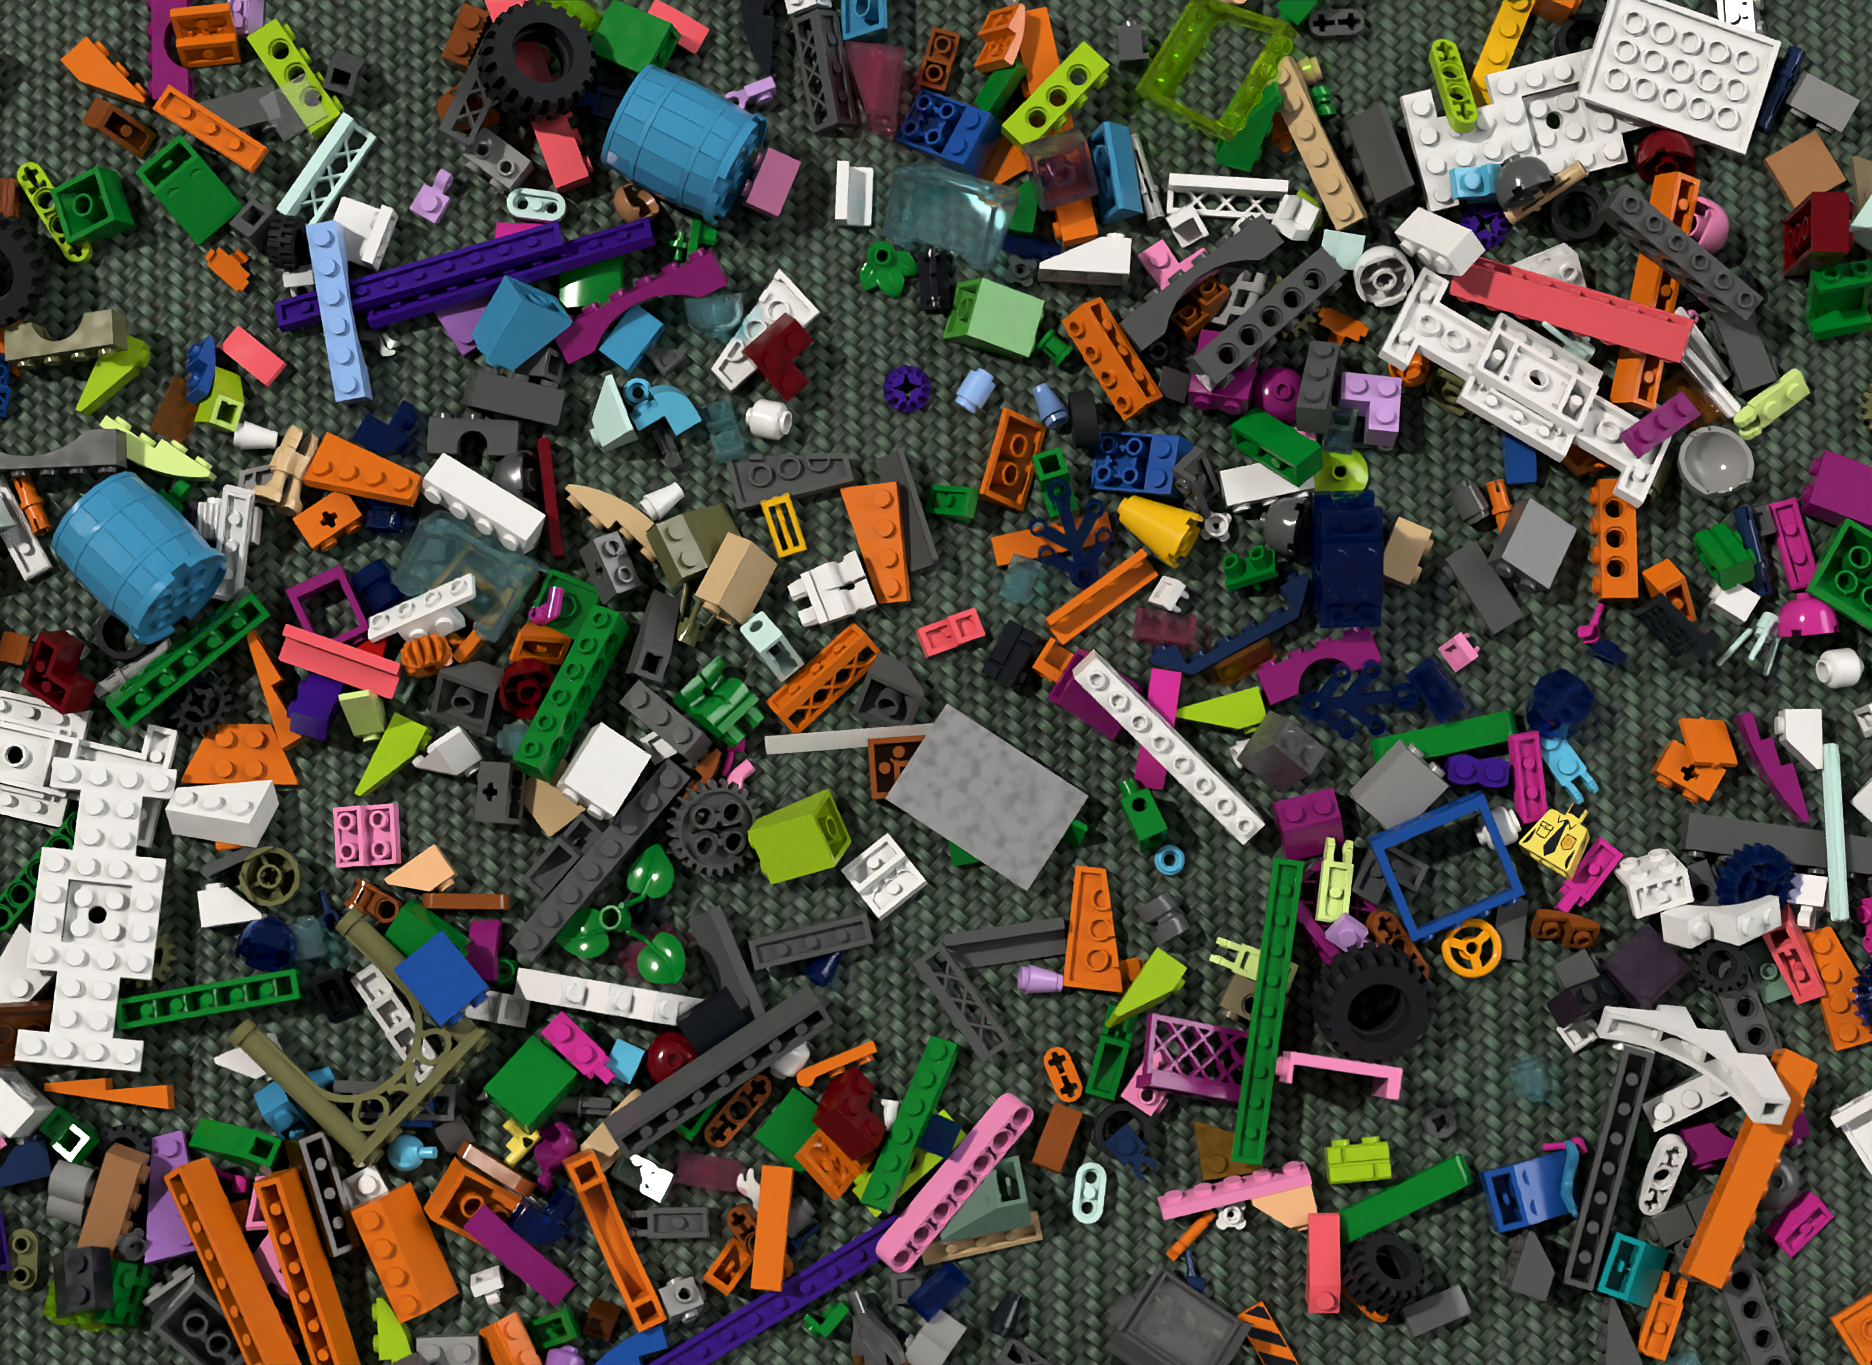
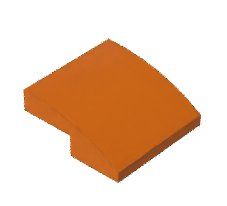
M230 3L170 9V19L177 39L176 48L183 68L241 63L240 46Z
M1022 3L989 12L977 35L986 42L973 66L979 72L986 73L1013 66L1021 46L1025 27V6Z
M820 1128L812 1134L794 1155L833 1201L841 1198L853 1180L860 1174L863 1175V1171L867 1170L877 1156L876 1152L872 1150L853 1161Z

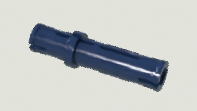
M1796 46L1788 47L1782 63L1773 73L1774 79L1761 104L1754 126L1755 130L1769 133L1790 86L1795 84L1797 80L1796 74L1806 56V52Z
M1747 505L1732 510V513L1734 514L1737 530L1743 540V547L1745 549L1750 548L1757 560V565L1754 566L1755 577L1751 580L1753 592L1758 596L1770 594L1773 592V589L1771 588L1766 568L1769 564L1768 560L1764 559L1752 506Z

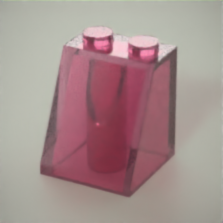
M845 41L846 63L867 128L872 129L873 133L879 135H889L890 132H897L905 70V47Z

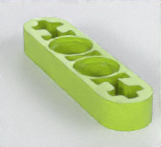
M1438 39L1431 46L1429 62L1448 123L1456 132L1470 133L1475 128L1478 111L1458 48L1450 40ZM1443 72H1451L1455 74L1457 77H1446L1443 74ZM1450 94H1459L1464 99L1456 100L1452 98Z
M34 162L24 163L17 171L18 182L63 255L75 265L87 263L92 256L90 243L78 244L80 247H83L80 257L75 254L71 255L74 252V248L72 245L67 244L64 233H57L55 231V223L59 220L55 205L53 204L48 209L40 207L41 197L45 194H51L50 190L55 188L48 175L38 164ZM29 171L38 173L35 178L42 186L41 188L36 189L35 185L27 180L29 178L27 174Z

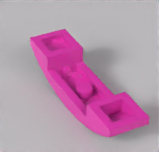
M1152 667L1147 702L1174 728L1182 672ZM1140 744L1134 778L1139 787L1163 790L1167 770Z

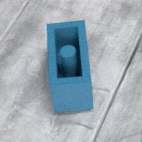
M637 304L622 312L616 320L619 322L612 332L608 330L598 343L601 346L598 349L601 356L628 376L631 375L644 358L645 353L651 349L665 330L662 322Z

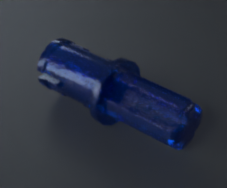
M1006 234L1003 239L1002 250L1027 256L1029 260H1032V258L1047 260L1061 254L1062 245L1037 241V237H1033L1032 240Z

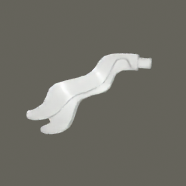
M750 1168L747 1172L746 1181L744 1180L743 1173L739 1174L737 1188L743 1195L753 1201V1208L758 1213L760 1183L755 1180L754 1169Z

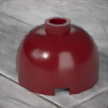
M1659 129L1642 140L1636 151V167L1640 179L1653 184L1655 175L1679 171L1689 176L1692 175L1697 167L1696 154L1691 141L1684 134L1667 129Z
M523 658L510 664L503 671L499 681V699L503 708L507 712L509 710L515 713L518 718L534 719L556 677L553 669L545 662L535 658Z
M668 1030L658 1035L650 1043L646 1053V1068L650 1077L658 1084L698 1058V1055L682 1030Z

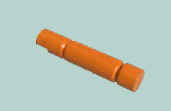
M1211 1209L1205 1210L1202 1216L1191 1225L1179 1238V1241H1176L1165 1254L1172 1261H1175L1217 1215Z

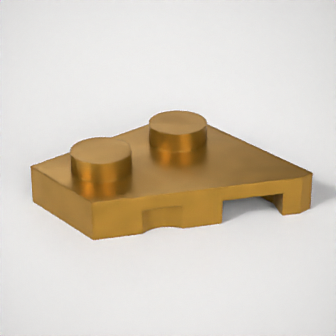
M1193 1122L1203 1181L1249 1174L1258 1169H1263V1164L1260 1166L1230 1161L1234 1133L1201 1122Z

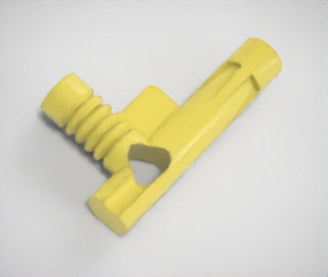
M510 1118L503 1127L513 1135V1138L506 1144L511 1153L503 1162L514 1168L542 1137L539 1136L538 1129L532 1135L524 1132L525 1130H522ZM525 1137L533 1140L529 1147L524 1145L523 1139Z

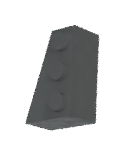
M483 366L482 371L469 370L462 405L558 426L566 392L558 389L559 383L541 379L540 385L530 383L529 376L512 373L511 378L500 376V369Z

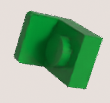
M843 1300L838 1305L832 1302L821 1315L825 1319L823 1323L810 1312H807L803 1317L807 1321L804 1326L817 1338L821 1334L827 1338L850 1311L851 1307Z

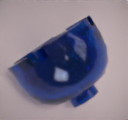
M268 916L249 922L241 931L235 947V955L238 959L241 954L242 957L246 958L245 964L247 966L266 972H278L280 967L288 966L287 970L292 969L295 965L298 951L295 933L282 919L275 916Z

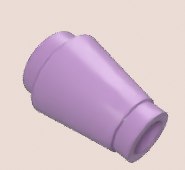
M1030 964L1027 967H1020L1017 983L1019 991H1024L1025 994L1061 992L1063 974Z

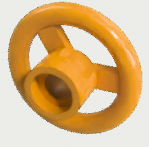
M1468 918L1462 921L1463 925L1461 927L1446 931L1442 941V955L1447 966L1454 973L1465 978H1479L1489 974L1498 965L1502 955V942L1498 932L1491 924L1482 919ZM1466 927L1482 929L1476 937L1467 936L1461 940L1453 938L1458 931ZM1490 937L1493 943V953L1488 963L1482 967L1479 957L1482 953V944ZM1469 942L1476 946V951L1473 954L1468 953L1466 950ZM1451 947L1457 949L1462 959L1470 960L1472 969L1464 968L1454 960Z

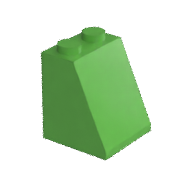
M985 278L959 282L942 339L1013 359L1029 358L1036 346L1035 334L1037 327L1041 324L1044 317L1043 305L1045 301Z

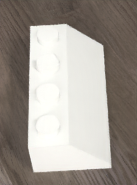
M443 453L424 477L421 493L430 502L440 504L450 510L456 518L465 519L481 533L491 535L501 541L507 549L524 555L539 544L545 514L447 454Z

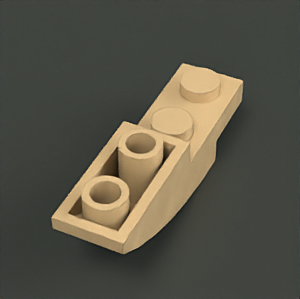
M568 484L565 487L566 491L570 494L567 500L579 511L585 508L591 514L588 520L600 531L606 528L611 533L620 525L621 528L618 531L630 543L635 539L643 547L640 552L651 563L655 560L658 561L646 537V534L654 527L655 523L629 503L597 489Z

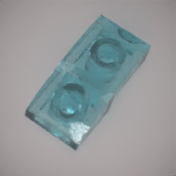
M730 398L701 406L718 464L746 456L747 453Z

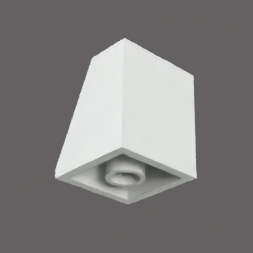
M601 722L585 731L556 787L563 791L561 794L567 800L573 803L580 802L588 808L587 812L594 818L608 820L616 815L651 758V755Z

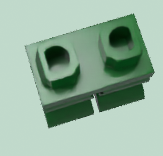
M718 655L676 695L673 702L680 711L687 712L691 720H696L698 725L710 735L709 737L715 743L721 739L733 749L746 736L736 723L741 720L752 731L762 722L765 716L755 705L759 699L750 693L747 686L740 679L725 678L723 676V669L726 666Z

